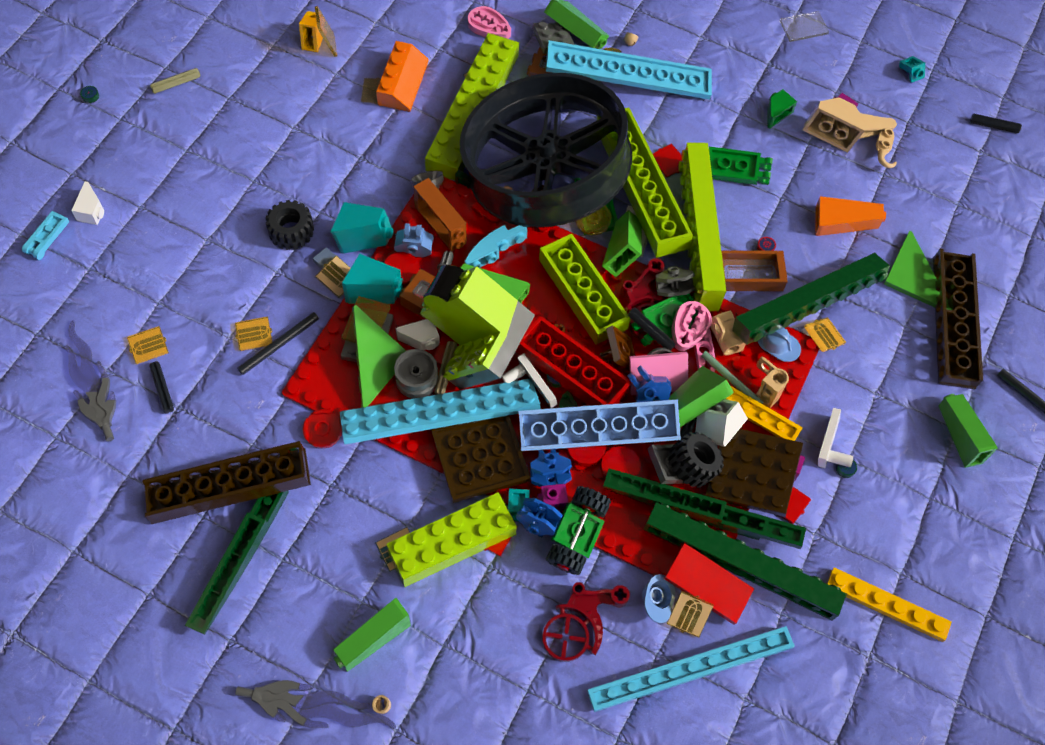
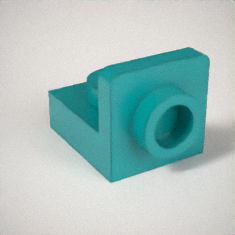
M911 56L899 61V68L909 73V81L913 83L925 77L926 62Z
M509 489L508 511L514 521H518L516 515L523 506L524 499L529 498L530 490Z

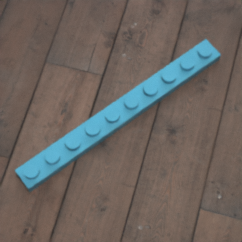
M787 626L588 689L587 693L593 711L597 712L792 649L795 645Z

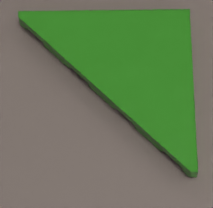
M909 231L884 285L935 308L937 305L936 297L940 294L936 290V281L938 280L913 232ZM946 298V309L952 310V308L948 306V300Z
M354 305L352 312L357 348L356 358L359 369V390L362 401L361 408L369 406L393 377L396 360L406 350L357 305Z

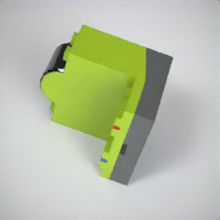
M444 265L438 270L423 295V309L420 312L421 315L459 344L454 351L455 356L450 359L445 367L443 377L460 390L501 379L535 314L477 266L464 271L455 265Z

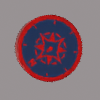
M762 237L757 244L758 251H774L776 248L775 241L770 237Z

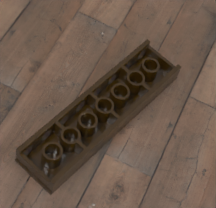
M940 248L935 256H933V273L938 280L936 281V290L940 292L939 296L936 297L937 305L935 306L938 384L976 389L983 381L976 255L974 253L970 256L944 252V249ZM946 298L948 300V306L952 308V310L946 309Z
M300 441L142 480L145 485V517L151 524L311 485L306 449ZM292 448H299L298 450L289 451ZM271 453H279L278 455L274 456L269 455ZM251 458H259L258 460H249ZM231 463H240L238 465H229ZM211 468H220L218 470H209ZM191 473H200L198 475H190ZM175 477L180 478L178 480H170ZM155 482L160 483V484H157V485H150L151 483H155Z

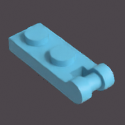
M51 211L23 245L22 252L27 255L32 254L34 258L41 260L48 247L69 223L68 218Z

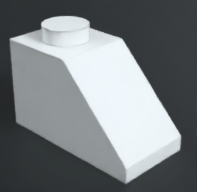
M84 182L71 211L77 221L98 225L100 219L104 216V209L90 184Z
M428 319L396 328L397 339L416 349L433 350L440 343L436 326Z

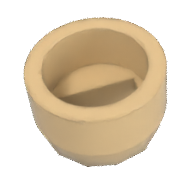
M626 32L624 37L625 43L628 46L635 45L638 36Z
M379 695L374 698L372 708L379 714H385L390 710L391 702L386 696ZM381 700H384V704H385V709H384V710H383V705H382V701H381Z

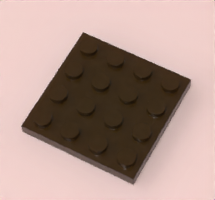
M509 415L431 429L453 503L530 482L531 478Z
M739 429L725 447L719 445L718 449L722 453L721 456L724 460L722 463L724 466L721 469L722 471L709 481L705 496L725 501L728 504L786 517L803 443Z

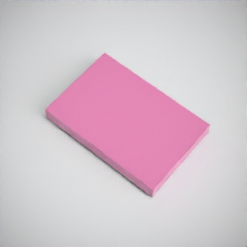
M687 352L629 357L630 373L634 374L639 382L644 379L637 369L640 365L649 375L666 376L671 382V392H675L688 380ZM632 383L630 394L636 395V387Z

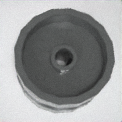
M412 349L402 353L394 366L396 384L401 394L412 399L431 395L435 390L438 379V368L434 357L427 351Z

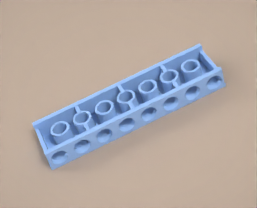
M678 399L518 411L521 451L681 440Z

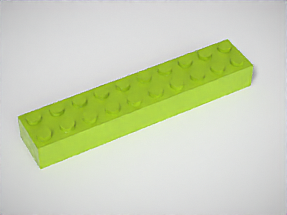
M491 33L487 34L425 157V171H442L444 177L455 180V173L458 170L463 172L465 165L460 153L462 128L474 108L492 92L505 85L519 56V42Z
M625 108L628 120L627 136L632 148V166L623 186L625 193L656 258L691 249L693 234L630 108ZM611 132L601 139L609 157L617 146L618 134L616 132Z
M687 142L685 150H682V161H679V172H682L680 185H683L682 199H685L683 213L686 214L685 220L693 234L691 249L688 250V257L691 258L690 270L694 272L693 285L695 292L693 293V300L703 304L709 311H719L726 293L709 147L708 143Z

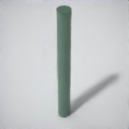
M707 351L701 355L704 360L739 391L761 404L764 403Z

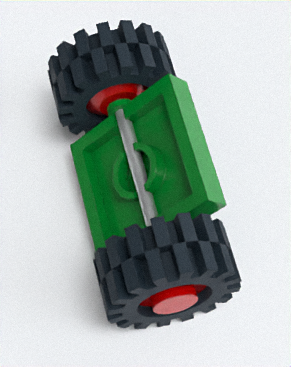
M578 486L571 503L566 504L562 513V519L551 538V541L557 544H552L546 561L562 571L570 572L573 575H580L604 524V520L598 517H605L611 500L594 489Z

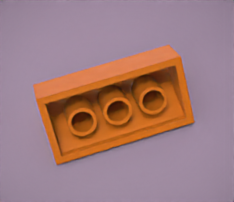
M395 41L376 91L378 105L411 112L429 59L412 44Z

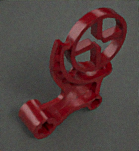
M651 259L647 268L635 282L631 280L624 281L620 295L628 303L625 308L626 313L630 312L632 307L639 303L650 302L637 307L641 312L643 309L655 305L654 303L657 304L668 299L665 296L657 295L656 291L648 287V284L656 281L655 275L664 270L665 266L661 259ZM630 318L629 327L631 333L639 341L644 339V336L640 335L644 330L640 328L634 331L631 326L633 320Z
M575 583L572 587V595L568 603L556 605L555 608L560 610V614L551 618L544 627L542 641L546 652L552 658L562 662L578 659L586 649L596 656L603 637V626L597 606L599 604L613 605L617 608L625 606L630 597L627 587L617 585L613 589L589 591L585 590L583 583ZM579 588L581 592H576L575 589ZM618 592L621 593L622 597H625L621 601L618 600L617 596H614ZM565 609L576 611L586 619L582 621L575 615L567 614ZM561 618H566L565 635L569 633L570 619L578 622L585 632L586 638L569 636L570 641L585 643L583 649L572 657H565L567 649L566 640L563 641L561 657L554 654L546 642V637L562 639V634L547 632L548 627L554 621ZM589 623L594 631V647L588 645L589 632L586 625Z

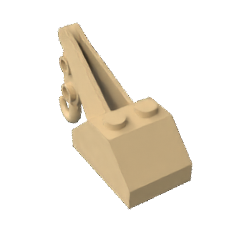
M841 98L820 101L804 124L802 131L846 152L850 151L858 139L878 135L876 149L878 151L879 163L886 168H893L897 164V162L890 164L885 160V155L892 149L894 141L893 130L897 126L896 121L892 118L862 114L854 104Z

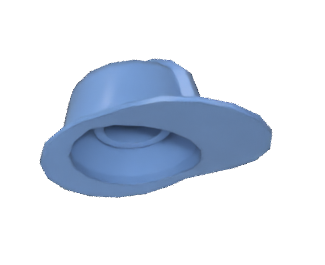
M785 328L776 330L773 334H768L758 341L763 350L784 362L795 361L801 353V346L798 340L790 335Z
M662 574L653 576L642 590V600L646 613L657 623H665L670 618L675 598L674 585L663 579L665 575Z

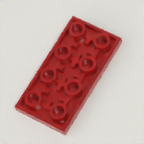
M683 543L663 578L689 596L697 599V601L700 600L713 606L711 609L713 612L733 625L737 624L754 590L753 587L686 543Z

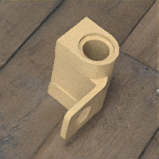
M731 311L712 317L710 326L724 355L741 352L746 345L732 331L735 318Z
M762 356L757 363V367L767 376L762 380L756 396L764 402L763 405L771 408L779 400L789 381V376L786 371L777 368ZM763 363L766 364L770 368V370H767L764 367Z

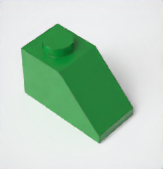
M784 89L778 93H773L769 98L767 107V127L769 129L794 112L797 101Z

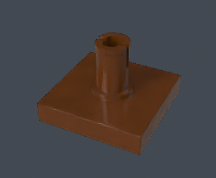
M612 325L606 328L611 349L601 352V359L606 363L614 360L616 364L630 371L629 357L635 356L631 337Z

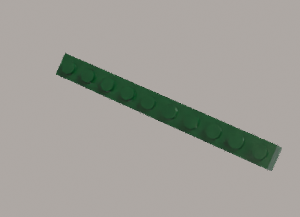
M872 253L737 316L732 331L746 345L757 342L762 337L773 334L776 330L786 328L791 323L800 321L810 314H815L819 310L827 308L837 301H842L852 294H857L860 290L869 288L879 281L882 282L888 276L887 272L890 265L876 253Z
M656 502L643 530L678 547L686 543L722 568L831 621L839 616L847 595L839 587L828 585L822 582L819 577L809 576L798 567H790L779 558L767 556L762 550L753 549L739 539L734 540L723 531H715L704 522L694 521L687 514L676 512L664 503L659 504Z

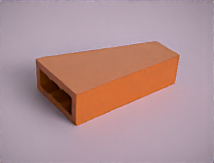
M820 196L815 206V236L879 229L881 223L886 219L884 204Z

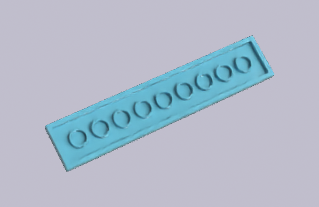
M548 41L546 72L572 73L598 81L709 100L712 96V69Z
M529 378L511 383H501L340 411L344 445L519 414L518 411L540 409V402L534 383Z

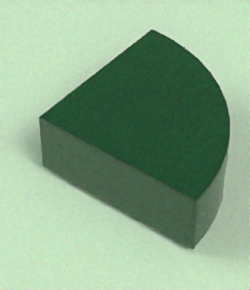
M458 170L455 173V182L471 189L470 177L461 170Z
M569 391L562 395L559 402V408L579 406Z

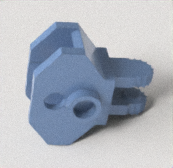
M406 223L405 229L397 231L395 251L410 253L415 257L421 258L429 256L432 253L431 247L434 235L426 232L422 225L410 227V224Z

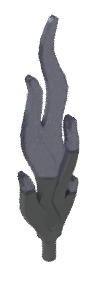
M72 320L68 332L70 339L80 352L81 366H77L74 351L66 345L65 349L69 356V374L74 383L87 394L90 400L89 404L85 402L83 396L77 390H74L73 393L77 398L83 415L103 430L105 439L109 442L114 440L110 426H112V418L116 409V396L111 391L107 400L110 388L108 373L101 362L98 361L97 366L101 373V378L96 374L92 363L91 348L76 334L75 321Z
M282 680L263 687H255V689L238 686L235 693L238 696L252 698V701L258 703L268 715L280 722H285L286 719L279 713L278 709L284 711L296 723L309 728L329 727L326 722L309 719L314 717L332 719L348 727L382 723L393 729L396 728L394 722L386 716L380 714H351L339 709L337 705H345L350 708L363 710L369 708L370 703H359L338 692L320 691L305 695H292L288 693L289 691L312 690L314 688L312 684Z

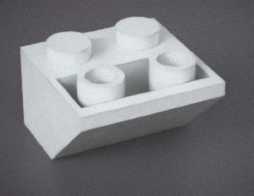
M724 399L697 416L695 432L705 434L707 438L712 439L713 443L725 447L748 418L739 402Z

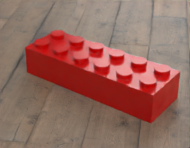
M542 316L528 328L516 349L517 354L520 356L525 354L532 365L558 381L561 386L589 406L620 404L630 392L632 386L630 379Z

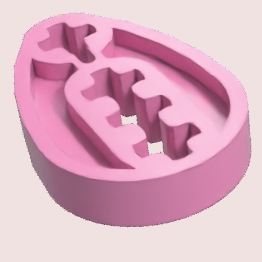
M480 6L470 11L468 26L473 33L485 38L488 33L507 39L511 37V27L508 21L496 10L487 6Z
M688 301L682 304L676 311L672 324V339L676 343L674 347L677 350L685 351L692 348L709 330L712 317L709 310L703 304L696 301ZM696 309L698 310V315L695 317V322L692 324V329L690 330L688 328V324L691 322V317L695 314ZM684 335H685V336H686V337H685V341H684L685 344H682V343H681V342H682L681 339H682V338L684 337Z

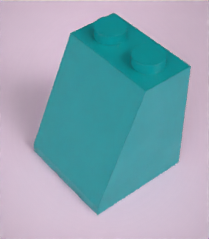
M344 202L331 229V233L340 252L345 254L387 245L389 239L393 236V228L384 208Z
M359 254L342 282L345 302L349 304H394L397 298H400L399 295L403 289L400 269Z

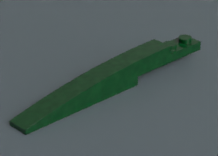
M297 448L289 449V451L298 450ZM289 491L258 498L251 512H247L187 620L186 627L201 634H206L258 549Z
M608 469L603 485L605 489L654 506L656 502L659 504L664 503L676 512L687 514L694 521H701L707 525L755 540L763 538L797 549H801L803 546L806 532L805 527L731 507L722 500Z

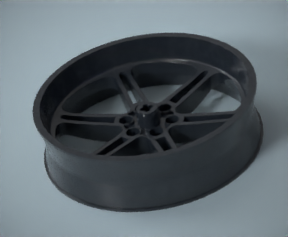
M572 73L537 74L518 79L500 87L474 108L468 116L460 135L462 161L469 172L471 190L478 203L494 217L510 224L525 227L564 225L596 212L618 194L624 186L632 166V148L627 136L628 120L621 100L610 88L601 82ZM561 109L579 110L601 117V119L565 136H560ZM552 110H555L554 128L550 130ZM546 111L542 134L539 137L529 136L507 126L524 116ZM616 132L618 134L617 146L614 152L602 165L576 155L597 143L609 133ZM491 138L498 140L508 148L521 154L487 169H479L477 167L479 154ZM558 173H564L581 179L567 186L552 189L554 176ZM536 174L533 192L515 191L495 185ZM545 180L543 191H541L542 181Z

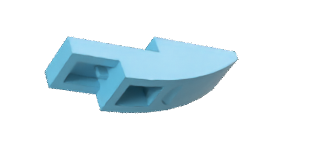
M505 225L494 230L472 249L465 260V264L481 268L484 265L494 263L499 259V251H505L510 246L522 243L527 239V227L518 225L507 230Z

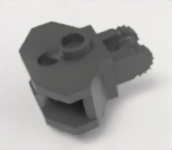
M669 267L655 275L656 291L659 296L687 295L695 291L693 285L694 272L692 270Z

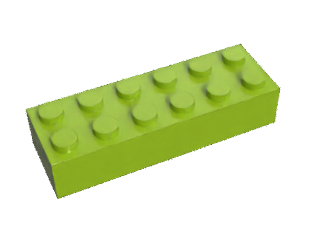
M573 234L540 248L539 261L595 345L609 339L606 328L612 325L622 332L628 329L630 317H628V314Z
M498 492L397 538L386 545L404 587H407L490 546L515 536L517 526Z

